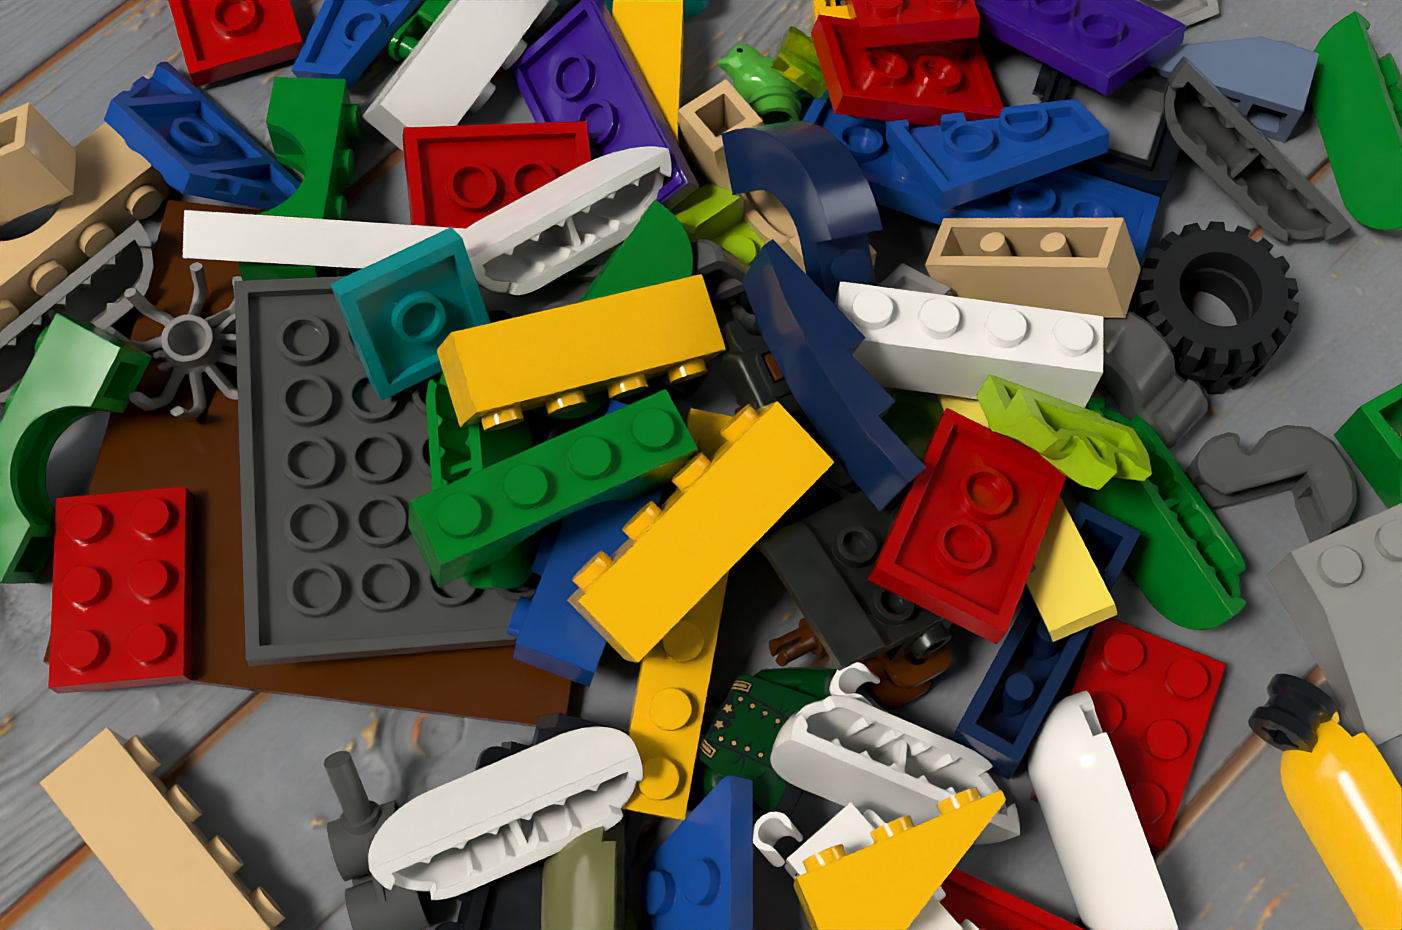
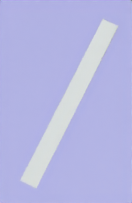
M184 210L183 258L363 269L449 227ZM453 228L458 234L465 230L464 228ZM620 243L579 266L604 265Z

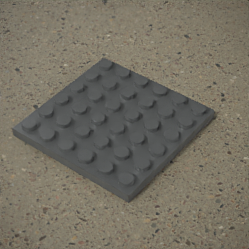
M604 265L578 266L543 287L522 295L498 293L480 285L478 287L490 323L578 303ZM346 276L234 281L245 651L248 666L515 645L517 638L506 634L511 617L521 595L533 600L542 576L532 573L530 578L522 585L506 590L473 588L468 586V583L462 578L438 588L408 527L409 501L432 491L426 395L429 380L439 381L442 371L381 401L370 385L330 286L331 283ZM633 395L614 400L630 405L633 403ZM610 402L588 416L572 420L550 419L529 410L532 447L589 423L592 416L596 418L605 416ZM565 517L540 529V544L545 534L555 538L558 537Z

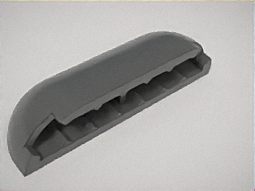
M1184 56L1171 71L1164 90L1163 114L1166 125L1180 148L1264 230L1282 241H1288V239L1310 240L1319 237L1328 240L1352 226L1323 193L1196 66Z

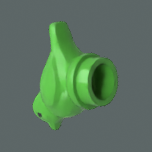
M748 44L735 46L726 57L718 61V66L732 78L734 88L763 120L764 125L794 120L799 121V114L802 108L800 101L815 98L820 87L827 88L824 78L806 77L777 58L762 56L757 49Z

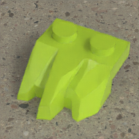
M991 374L987 376L976 394L988 421L989 429L1038 452L1064 476L1081 486L1100 490L1112 477L1145 481L1152 474L1149 454L1134 428L1103 418L1100 413Z

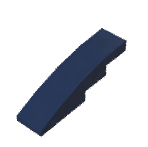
M772 239L762 247L741 281L760 331L793 396L836 460L881 512L898 498L926 466L881 419L894 404L895 400L852 355L866 337Z

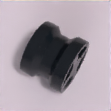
M1276 674L1267 686L1268 701L1264 706L1254 709L1248 720L1249 726L1261 739L1282 751L1300 750L1312 753L1317 743L1315 732L1321 723L1332 719L1336 711V704L1330 696L1310 682L1289 674Z

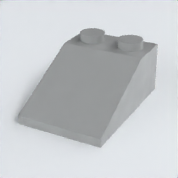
M1401 503L1291 551L1267 574L1268 579L1357 734L1364 732L1375 746L1402 735Z

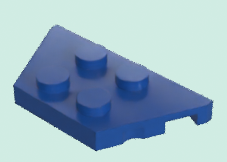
M168 62L157 64L150 79L143 76L132 84L129 91L123 90L111 99L104 121L125 139V143L130 149L141 154L163 175L167 184L179 190L182 194L270 210L286 201L301 184Z
M732 775L724 777L643 864V882L640 889L642 930H753V780Z

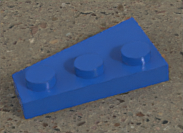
M325 0L291 71L297 78L346 79L347 87L350 89L422 0Z
M1078 99L1004 107L999 114V118L966 121L963 112L945 114L940 117V125L909 128L908 119L886 122L887 143L942 211L1107 153L1110 132Z

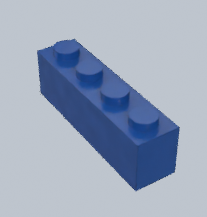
M612 399L606 415L628 405ZM592 416L589 422L598 418ZM665 485L626 503L621 500H610L580 509L565 516L557 538L547 534L544 535L531 569L532 573L542 576L533 600L522 595L520 596L506 632L507 635L517 638L513 659L590 687L607 641L567 601L579 588L572 581V578L601 550L610 557L629 538L622 530L625 524L650 501L653 500L658 506Z

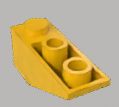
M977 787L964 790L939 802L937 807L941 815L915 826L911 816L907 815L871 831L870 835L874 844L848 855L844 845L839 844L803 860L802 862L807 873L797 876L793 886L811 929L906 930L1004 804L1006 798L1002 790L981 798Z

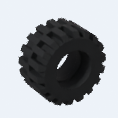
M1210 221L1206 230H1202L1198 223L1185 225L1180 235L1172 231L1164 236L1158 247H1153L1141 267L1128 311L1134 312L1153 324L1166 338L1174 353L1175 370L1178 375L1186 381L1188 379L1199 382L1200 385H1205L1207 394L1221 393L1227 384L1234 390L1245 385L1251 376L1256 377L1293 328L1291 323L1297 317L1299 303L1292 300L1299 291L1296 278H1285L1290 265L1284 256L1274 258L1270 254L1274 245L1264 237L1259 242L1252 240L1248 237L1251 230L1238 225L1234 232L1225 230L1224 222ZM1199 291L1219 298L1230 308L1237 325L1217 326L1199 319L1186 307L1180 293Z

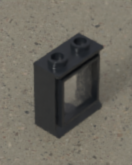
M1043 63L1032 94L1043 97L1041 103L1078 99L1110 132L1107 153L1067 167L1158 196L1161 200L1170 182L1180 151V146L1168 130L1163 114V95L1168 78L1143 70L1105 96Z

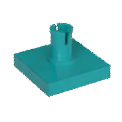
M452 227L330 284L370 385L381 401L443 371L436 350L451 332L490 323L463 239Z

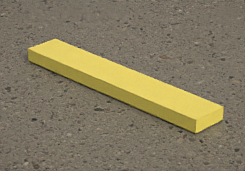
M936 394L943 411L949 408L989 428L988 421L978 399ZM1059 495L1033 563L1036 569L1029 574L1026 581V586L1053 642L1118 615L1115 603Z

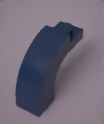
M797 120L735 129L721 134L732 194L737 195L764 190L773 194L782 202L797 229L806 275L834 304L840 281L876 286L867 233L883 230L880 215L863 171L853 155L840 140L823 127L807 121Z

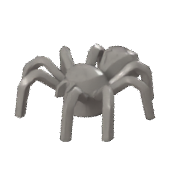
M199 262L189 266L194 284V293L187 315L174 318L151 304L135 287L125 290V298L141 313L165 326L161 336L147 341H136L126 338L112 326L104 329L106 332L145 353L163 348L162 351L154 352L153 358L158 361H166L157 366L164 374L173 371L164 392L154 398H149L141 392H131L128 396L132 403L144 411H152L170 403L185 374H189L194 400L193 407L187 410L177 406L170 411L172 415L187 423L194 422L206 408L207 401L202 380L203 372L207 373L226 397L238 400V389L231 384L216 366L218 361L237 367V354L222 350V347L236 350L235 298L227 309L205 320L199 317L208 289L204 269ZM235 276V277H233V279H232L233 290H234V297H235L234 281H243L241 276Z

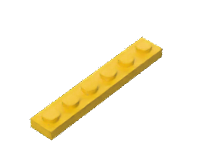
M693 408L690 409L686 427L698 447L695 456L702 452L709 459L727 441L720 434V431L733 417ZM676 485L674 486L673 493L679 489ZM729 571L642 658L628 736L635 743L643 768V778L641 782L637 781L632 795L621 808L623 810L680 821L685 820Z

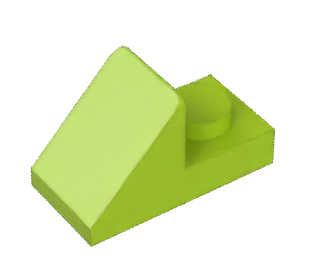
M706 183L670 210L682 224L690 241L708 239L749 266L753 264L765 245L743 219L744 197L741 194L733 195L732 190ZM741 293L726 299L733 305L739 301Z

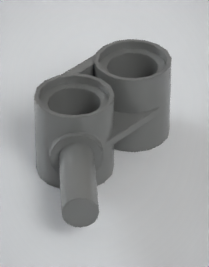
M338 751L329 755L324 760L323 765L343 813L339 819L327 823V833L333 858L342 879L345 882L352 879L353 886L345 889L346 906L352 929L421 930L432 925L431 915L424 891L409 890L397 885H393L392 889L389 890L381 885L369 870L368 854L371 843L384 822L399 809L396 800L378 805L374 801H369L350 753L348 751Z

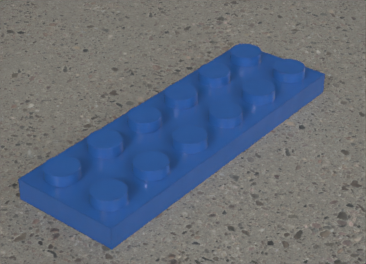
M820 87L802 120L823 127L845 145L863 171L876 204L915 216L924 222L941 225L943 218H1124L1139 265L1141 266L1160 200L1158 196L1065 167L942 211L887 143V120L864 117L853 118L847 115L834 114L828 90L825 87ZM909 125V128L926 127V126H925V125Z

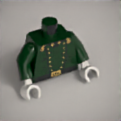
M856 662L840 671L831 668L804 666L762 669L754 676L739 674L724 701L707 692L700 731L704 738L697 749L695 767L700 771L698 787L705 798L724 777L732 775L753 780V846H756L773 866L780 867L786 862L773 848L780 838L792 836L798 842L803 840L802 834L790 821V817L805 791L787 782L775 772L770 762L773 744L786 721L796 711L811 702L824 700L832 695H843L872 706L873 704L864 696L855 694L861 684L865 682L879 684L880 679L860 662Z

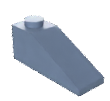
M1260 36L1179 45L1144 69V71L1169 78L1171 71L1183 56L1186 57L1267 138L1285 143L1304 111L1319 53L1300 48L1290 42L1275 41Z

